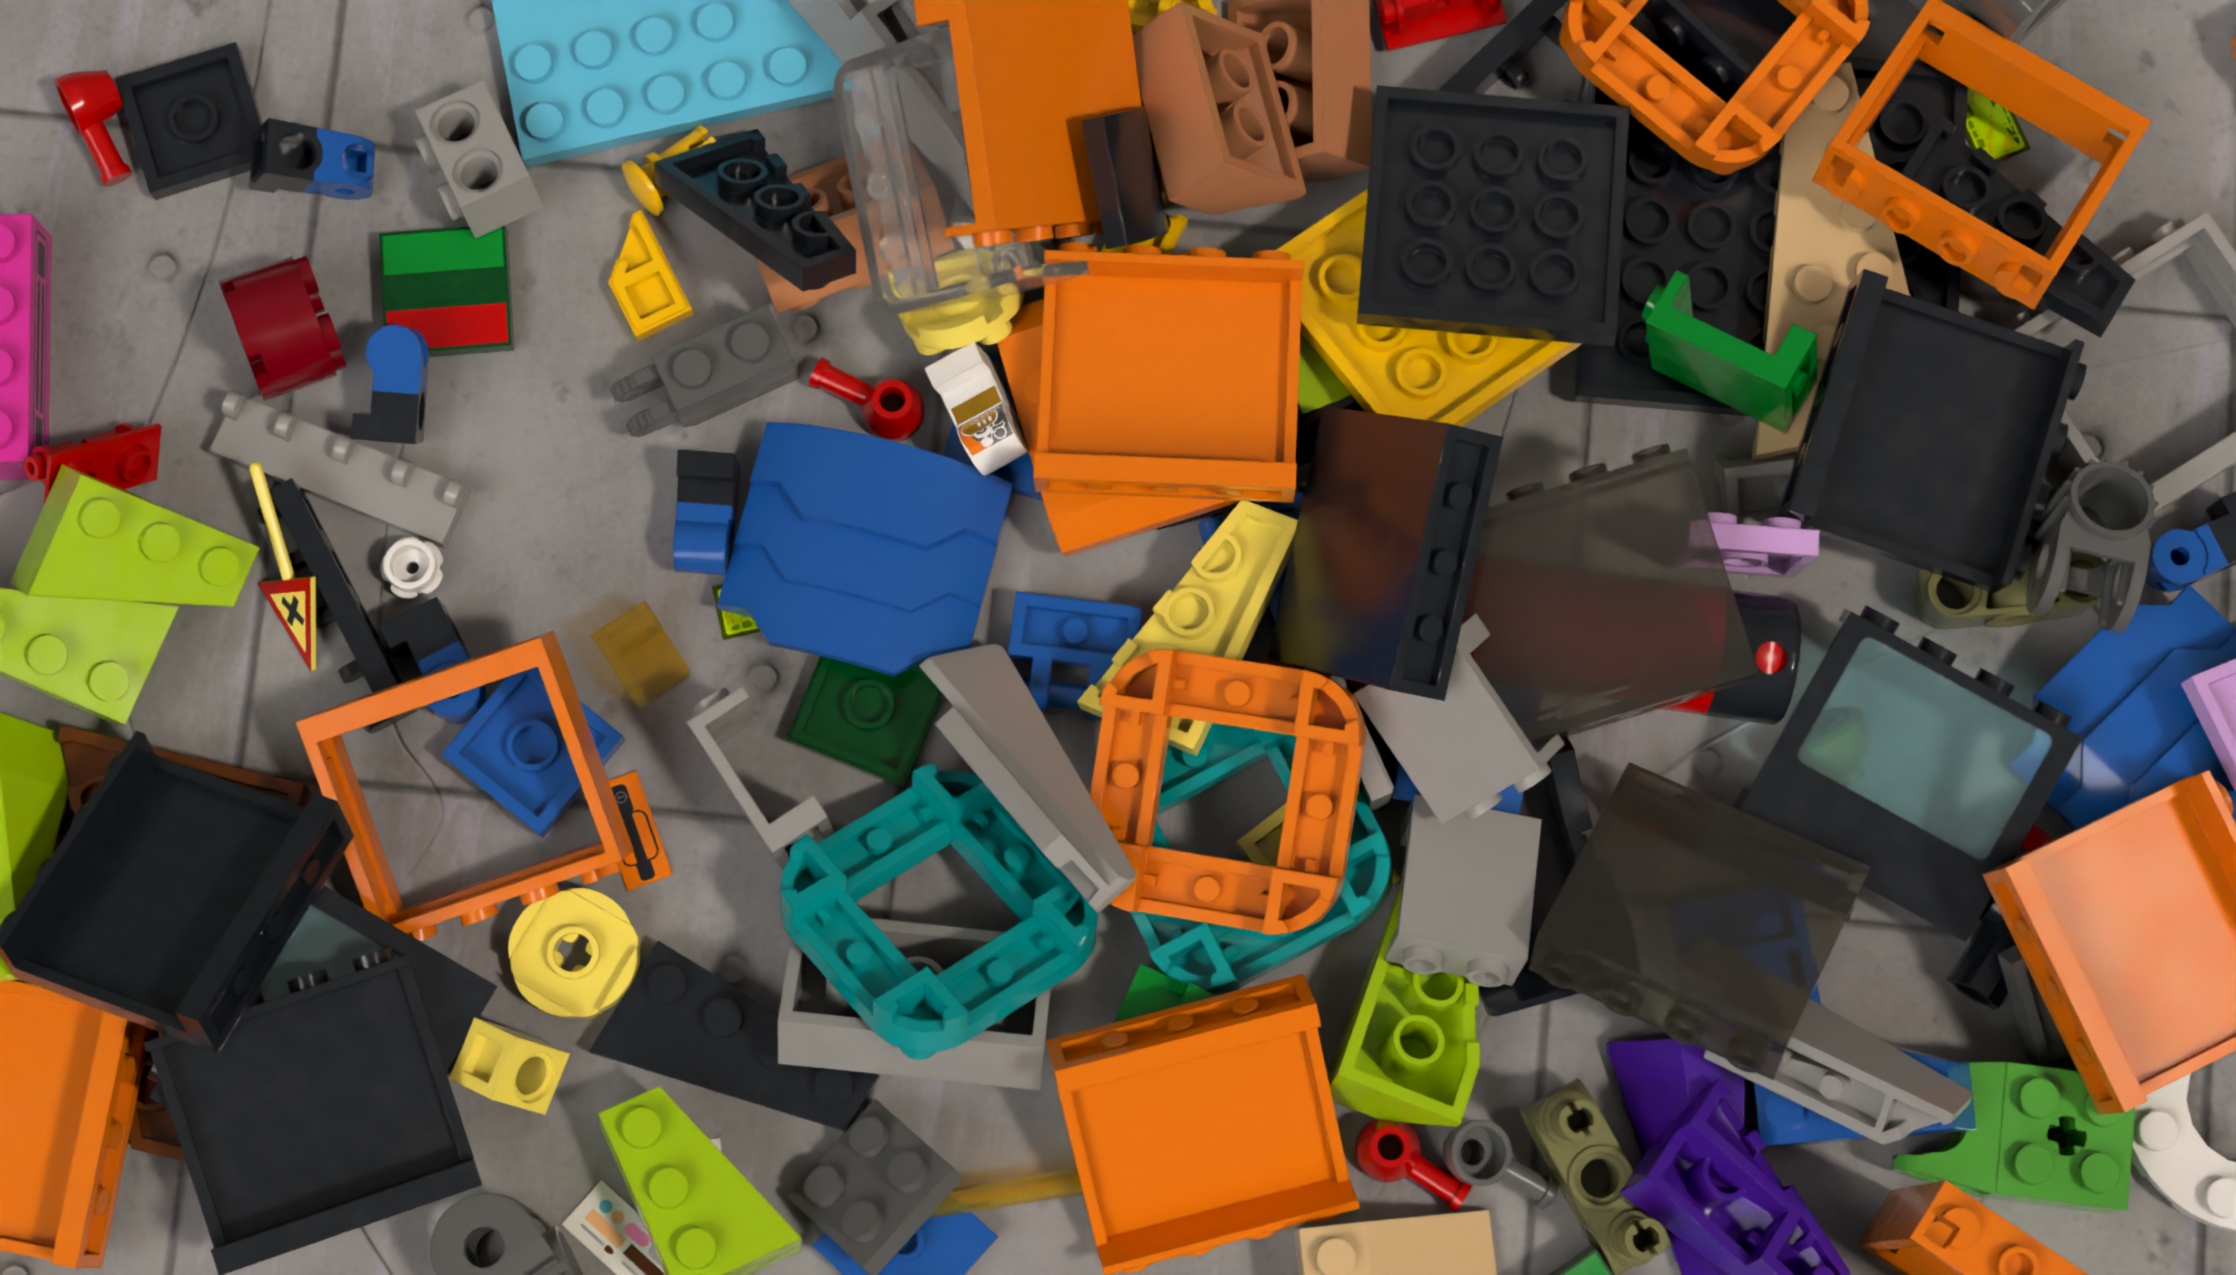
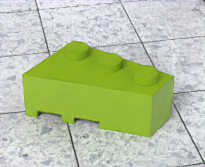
M62 464L10 584L27 596L234 607L260 547L237 535Z
M0 588V676L116 726L126 725L179 606L134 601L27 596L20 590Z
M660 1086L598 1113L603 1135L666 1275H750L801 1251L802 1238Z

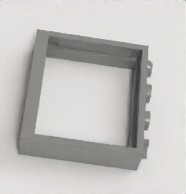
M2208 212L2185 224L2181 217L2173 222L2169 221L2149 236L2154 244L2137 255L2131 247H2128L2111 257L2113 261L2136 279L2133 284L2135 285L2175 259L2185 255L2236 328V252ZM2049 309L2035 318L2032 317L2028 310H2025L2002 327L2046 340L2073 322ZM2064 410L2061 422L2068 424V434L2057 461L2067 476H2069L2076 467L2082 469L2089 459H2093L2095 462L2100 461ZM2236 432L2151 484L2154 485L2152 490L2154 499L2159 502V505L2155 508L2154 515L2236 464ZM2091 509L2102 527L2111 529L2107 521L2098 512Z

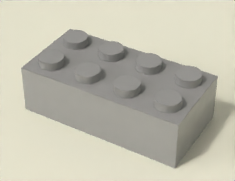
M870 918L918 972L928 966L935 975L1004 933L1000 931ZM791 938L778 1015V1064L1040 1090L1051 988L967 1042L949 1050L936 1052L928 1059L914 1060L904 1055L900 1048L879 1037Z

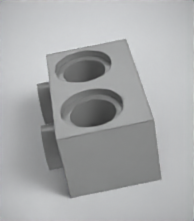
M484 80L415 110L425 134L414 139L430 173L442 168L448 182L438 186V192L452 221L465 217L475 239L544 208ZM470 134L465 139L456 141L459 137ZM493 182L489 187L477 190L483 184Z

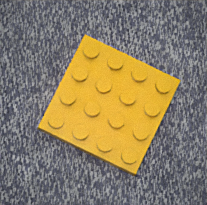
M1368 189L1277 249L1278 251L1290 254V260H1304L1301 305L1302 335L1365 412L1443 422L1462 427L1581 345L1579 343L1356 324Z

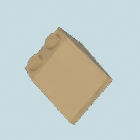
M1489 1210L1309 1227L1294 1231L1299 1275H1497Z

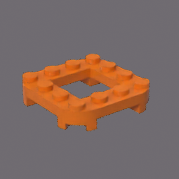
M1569 0L1562 18L1559 41L1573 65L1584 77L1620 106L1630 107L1629 113L1682 157L1701 168L1712 170L1720 175H1728L1754 164L1773 148L1851 51L1860 43L1868 30L1870 21H1867V0H1777L1797 18L1727 103L1630 25V22L1649 0Z
M1171 649L1150 650L1126 663L1111 681H1107L1100 697L1099 705L1104 707L1090 791L1093 801L1136 872L1135 881L1109 904L1130 912H1145L1258 931L1267 935H1280L1298 931L1321 921L1336 903L1343 888L1364 758L1366 728L1355 696L1334 679L1320 673ZM1172 716L1297 736L1277 866L1152 846Z

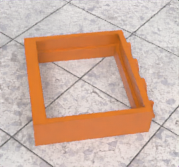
M1928 0L1829 144L1811 181L1827 189L1836 198L1847 201L1882 221L1891 230L1904 234L1937 253L1949 264L1961 267L1985 281L2004 296L2016 299L2034 310L2152 121L2013 41L2007 40L2004 36L1943 1ZM1930 24L1945 32L1943 37L1929 30ZM1917 58L2102 164L2045 256L2038 254L1857 149ZM2110 127L2127 136L2125 141L2109 133Z
M554 630L313 713L296 722L322 795L338 801L354 834L353 839L344 851V855L364 909L419 941L438 934L437 923L458 916L462 926L492 917L499 913L496 903L516 896L520 897L522 905L532 904L549 898L560 892L557 885L558 882L578 875L581 876L584 885L597 882L602 877L620 872L617 862L622 861L634 850ZM538 667L601 841L404 907L341 734Z
M1947 1180L1891 1190L1857 1244L1902 1275H2089Z

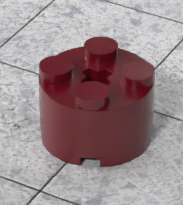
M290 256L218 281L263 401L337 376L336 371L347 368L329 313L316 316V314L325 312L307 256L293 259Z

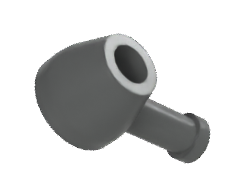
M1469 1120L1461 1123L1450 1132L1442 1144L1441 1154L1445 1165L1455 1178L1466 1184L1488 1186L1501 1181L1532 1199V1203L1541 1209L1547 1208L1557 1195L1559 1181L1549 1175L1543 1176L1513 1159L1511 1143L1506 1132L1494 1122L1488 1120ZM1466 1141L1472 1148V1155L1467 1163L1462 1160L1460 1153L1461 1147Z

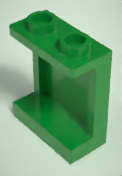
M1678 270L1675 271L1666 287L1658 284L1646 302L1642 319L1646 320L1647 334L1645 342L1649 344L1652 369L1785 434L1788 433L1817 382V334L1793 323L1775 356L1694 318L1689 275Z

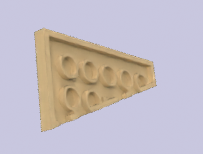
M1851 62L1842 63L1780 139L1779 153L1781 154L1778 190L1775 195L1774 215L1776 217L1773 245L1770 251L1762 339L1764 343L1763 351L1775 356L1793 323L1817 334V382L1787 434L1757 420L1756 437L1753 440L1752 461L1797 452L1849 283L1863 269H1867L1889 277L1885 288L1910 296L1894 231L1888 228L1882 221L1851 203L1836 198L1827 189L1811 181L1829 144L1860 100ZM1867 132L1857 149L1875 159L1869 132Z

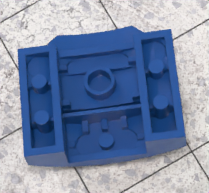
M767 422L750 478V490L734 540V549L718 599L717 609L751 617L769 646L842 661L892 677L915 667L928 657L971 648L1010 506L1013 484L993 474L984 476L976 467L899 442L821 426Z
M2190 584L2168 605H2138L2129 626L2121 634L2105 631L2102 627L2033 695V706L2037 699L2071 716L2072 720L2067 729L2083 738L2046 801V804L2073 830L2181 778L2210 770L2214 780L2220 782L2229 793L2234 807L2232 817L2236 823V793L2181 685L2182 682L2196 674L2236 658V628ZM2033 727V739L2007 764L2027 785L2051 745L2050 736Z

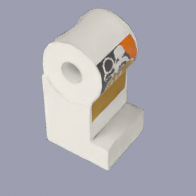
M975 342L956 350L924 368L933 388L943 399L966 453L982 475L986 476L1029 452L1016 407L998 366Z

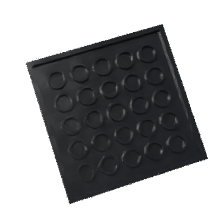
M1651 41L1727 103L1732 98L1724 88L1721 90L1713 88L1701 75L1698 64L1681 48L1675 50L1665 42ZM1847 57L1842 62H1851L1860 99L1887 60ZM1914 62L1868 130L1875 159L1901 174L1939 113H1942L1957 126L1954 134L1966 144L1968 87L1927 63ZM1593 84L1592 104L1620 106ZM1629 113L1617 335L1614 346L1581 344L1577 347L1574 402L1749 416L1652 369L1649 344L1645 342L1647 334L1646 320L1642 319V313L1654 288L1658 284L1666 287L1675 271L1678 270L1689 275L1694 318L1764 350L1762 339L1770 251L1773 245L1776 217L1774 215L1775 195L1779 184L1780 140L1764 157L1754 164L1728 175H1720L1686 160ZM1894 231L1910 296L1959 312L1961 267L1949 264L1937 253L1906 235Z

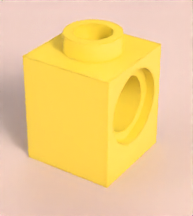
M474 1017L449 1079L491 1100L546 1115L570 1053L529 1034Z

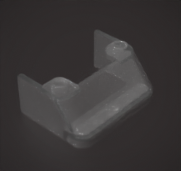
M949 26L852 58L839 68L834 80V100L872 290L882 308L895 314L919 312L1014 295L1089 274L1087 261L1036 265L1030 244L1028 242L1015 243L1014 231H1012L1013 243L974 248L972 235L945 237L944 228L976 223L973 201L971 200V184Z

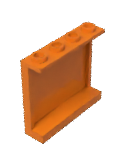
M914 0L917 26L949 25L975 214L976 223L944 228L945 237L972 235L974 248L1013 243L1012 231H1014L1015 243L1053 239L1052 227H1054L1055 239L1093 235V228L1094 235H1104L1081 120L1141 106L1128 0Z
M1082 242L1061 244L1059 250H1045V288L1037 448L1034 453L1033 473L1035 492L1294 503L1297 471L1296 440L1304 260H1290V254L1278 250L1256 251L1252 254V258L1226 257L1225 251L1209 247L1190 249L1188 255H1162L1160 248L1150 245L1127 246L1123 249V253L1097 252L1098 248L1095 245Z
M2210 770L2181 778L1982 874L2099 1115L2127 1112L2147 1102L2146 1095L2236 1051V823L2232 817L2234 807L2231 797L2225 787L2220 782L2214 780Z
M1304 974L1045 1040L1104 1275L1118 1272H1138L1147 1268L1152 1263L1182 1255H1203L1216 1246L1247 1238H1267L1284 1228L1307 1222H1328L1337 1218L1342 1213L1360 1209L1358 1198L1349 1179L1319 1038L1318 1027H1321L1317 1003Z
M12 980L0 982V1251L51 1260V1264L75 1269L102 1268L146 1057L144 1042L149 1041L151 1029L34 984Z

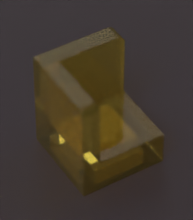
M645 600L591 634V637L638 709L690 676L688 666Z

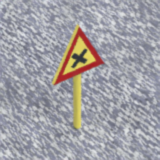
M253 462L249 466L250 474L282 577L280 580L262 581L258 585L312 672L316 670V576L295 578L262 465L259 462Z

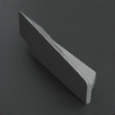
M1702 941L1672 966L1657 1018L1658 1021L1708 1037L1709 1041L1704 1054L1705 1059L1881 1145L1903 1139L1914 1130L1939 1122L1942 1125L1950 1124L1970 1104L1972 1092L1711 941Z

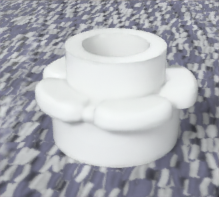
M405 537L396 541L383 557L380 567L381 576L384 581L391 584V591L395 595L404 599H415L420 593H432L440 585L443 578V573L440 570V566L443 564V556L433 543L428 541L423 543L416 537ZM410 563H417L419 566L418 571L414 574H410L407 571Z

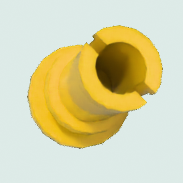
M702 125L695 127L691 133L660 154L651 151L643 157L644 164L640 167L632 160H626L622 163V171L629 188L638 201L652 214L658 216L663 213L662 197L666 195L668 198H673L654 185V162L716 142L713 136L705 140L704 137L708 135V130Z

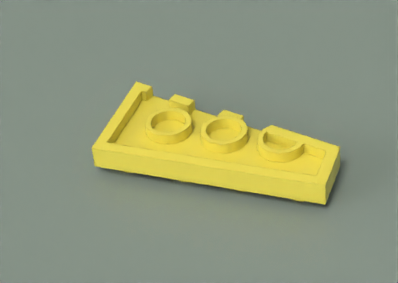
M1240 501L1191 561L1192 567L1172 591L1168 589L1153 607L1154 614L1132 641L1128 638L1111 659L1113 664L1095 686L1091 684L1079 698L1077 703L1080 709L1102 718L1104 706L1099 705V701L1107 681H1111L1126 663L1150 650L1171 649L1242 660L1289 561L1298 520L1249 501ZM1172 716L1168 745L1197 756L1212 723Z

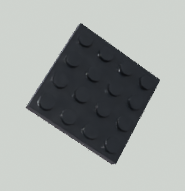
M1377 85L1356 324L1614 346L1617 335L1630 107Z

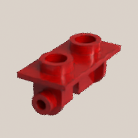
M1374 0L1388 52L1507 23L1501 0Z
M122 423L113 430L82 438V444L79 445L69 441L51 447L46 445L37 446L32 450L31 455L24 458V470L30 480H40L45 485L44 504L62 464L122 489L157 480L162 426L157 423L146 427H133L129 423Z

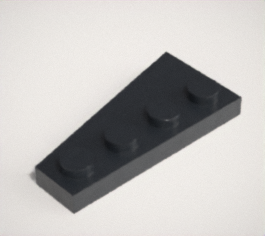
M1939 113L1901 174L2038 254L2045 256L2063 228L2046 213L2045 207L2047 203L2029 188L2021 192L1997 171L2000 164L1981 147L1973 151L1954 134L1957 126L1942 113ZM2081 234L2038 304L2101 338L2136 279Z
M758 129L654 162V185L801 291L821 289L832 281L856 273V249L825 211H815L811 207V194L802 183L793 184L789 180L786 163L777 153L768 154L765 150V138Z
M657 941L589 1050V1053L748 1101L843 1132L851 1126L880 1078L879 1074L778 1064L779 1014L660 941Z

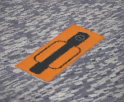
M637 770L609 780L634 849L622 861L617 862L627 891L673 875Z

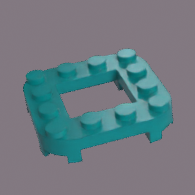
M1212 723L1197 756L1168 745L1157 816L1267 757L1270 758L1288 792L1297 736ZM1359 789L1343 888L1336 903L1321 921L1298 931L1280 935H1267L1258 931L1216 924L1211 925L1210 923L1139 911L1130 913L1150 950L1148 952L1149 955L1166 975L1172 979L1196 985L1213 994L1226 993L1247 985L1369 919L1391 893L1393 886L1392 854L1380 826ZM1156 818L1152 846L1172 849Z
M936 763L914 770L912 772L911 788L817 844L808 834L800 838L790 848V859L783 870L780 882L781 919L792 940L879 1037L900 1048L904 1055L914 1060L928 1059L936 1052L949 1050L967 1042L1072 975L1084 965L1096 946L1098 913L1059 868L1057 869L977 775L960 771L937 772ZM951 844L1022 922L937 975L928 966L918 972L856 904V901Z

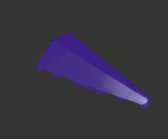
M1661 1039L1606 1043V1053L1609 1062L1613 1065L1624 1098L1623 1105L1628 1120L1632 1123L1642 1156L1645 1155L1648 1148L1706 1087L1717 1079H1720L1731 1092L1727 1102L1744 1126L1745 1078L1704 1058L1709 1039ZM1665 1228L1671 1241L1670 1248L1674 1260L1678 1263L1681 1275H1729Z
M1720 1079L1709 1084L1648 1148L1620 1191L1621 1195L1653 1219L1660 1222L1661 1225L1729 1275H1849L1851 1273L1794 1186H1783L1761 1153L1766 1144L1756 1130L1747 1131L1727 1102L1731 1092Z

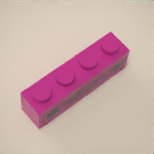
M32 214L0 215V480H29L24 470V458L31 455L32 450L37 446L46 445L49 447L52 236Z

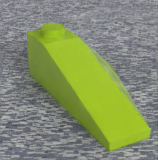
M1 712L0 926L5 917L10 912L16 910L35 882V877L41 864L55 852V842L62 815H65L69 799L67 792L69 787L62 744L58 742L59 733ZM0 956V982L19 980L14 977Z
M1401 880L1328 1074L1332 1099L1335 1103L1376 1119L1458 1127L1462 1122L1480 1066V1042H1476V1007L1479 1005V985L1471 983L1464 976L1444 972L1428 975L1417 974L1408 971L1402 964L1384 961L1386 948L1397 928L1402 889Z

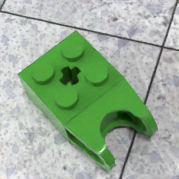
M1965 1062L1970 1065L1977 1130L1952 1132L1948 1143L1938 1152L1922 1155H1893V1171L1930 1183L1947 1180L1963 1192L1977 1195V1197L2098 1213L2128 1211L2135 1108L2124 1113L2099 1115L2078 1071L2013 1062ZM2060 1126L2065 1134L2066 1144L2065 1147L2061 1148V1154H2059L2058 1143L2048 1140V1129Z

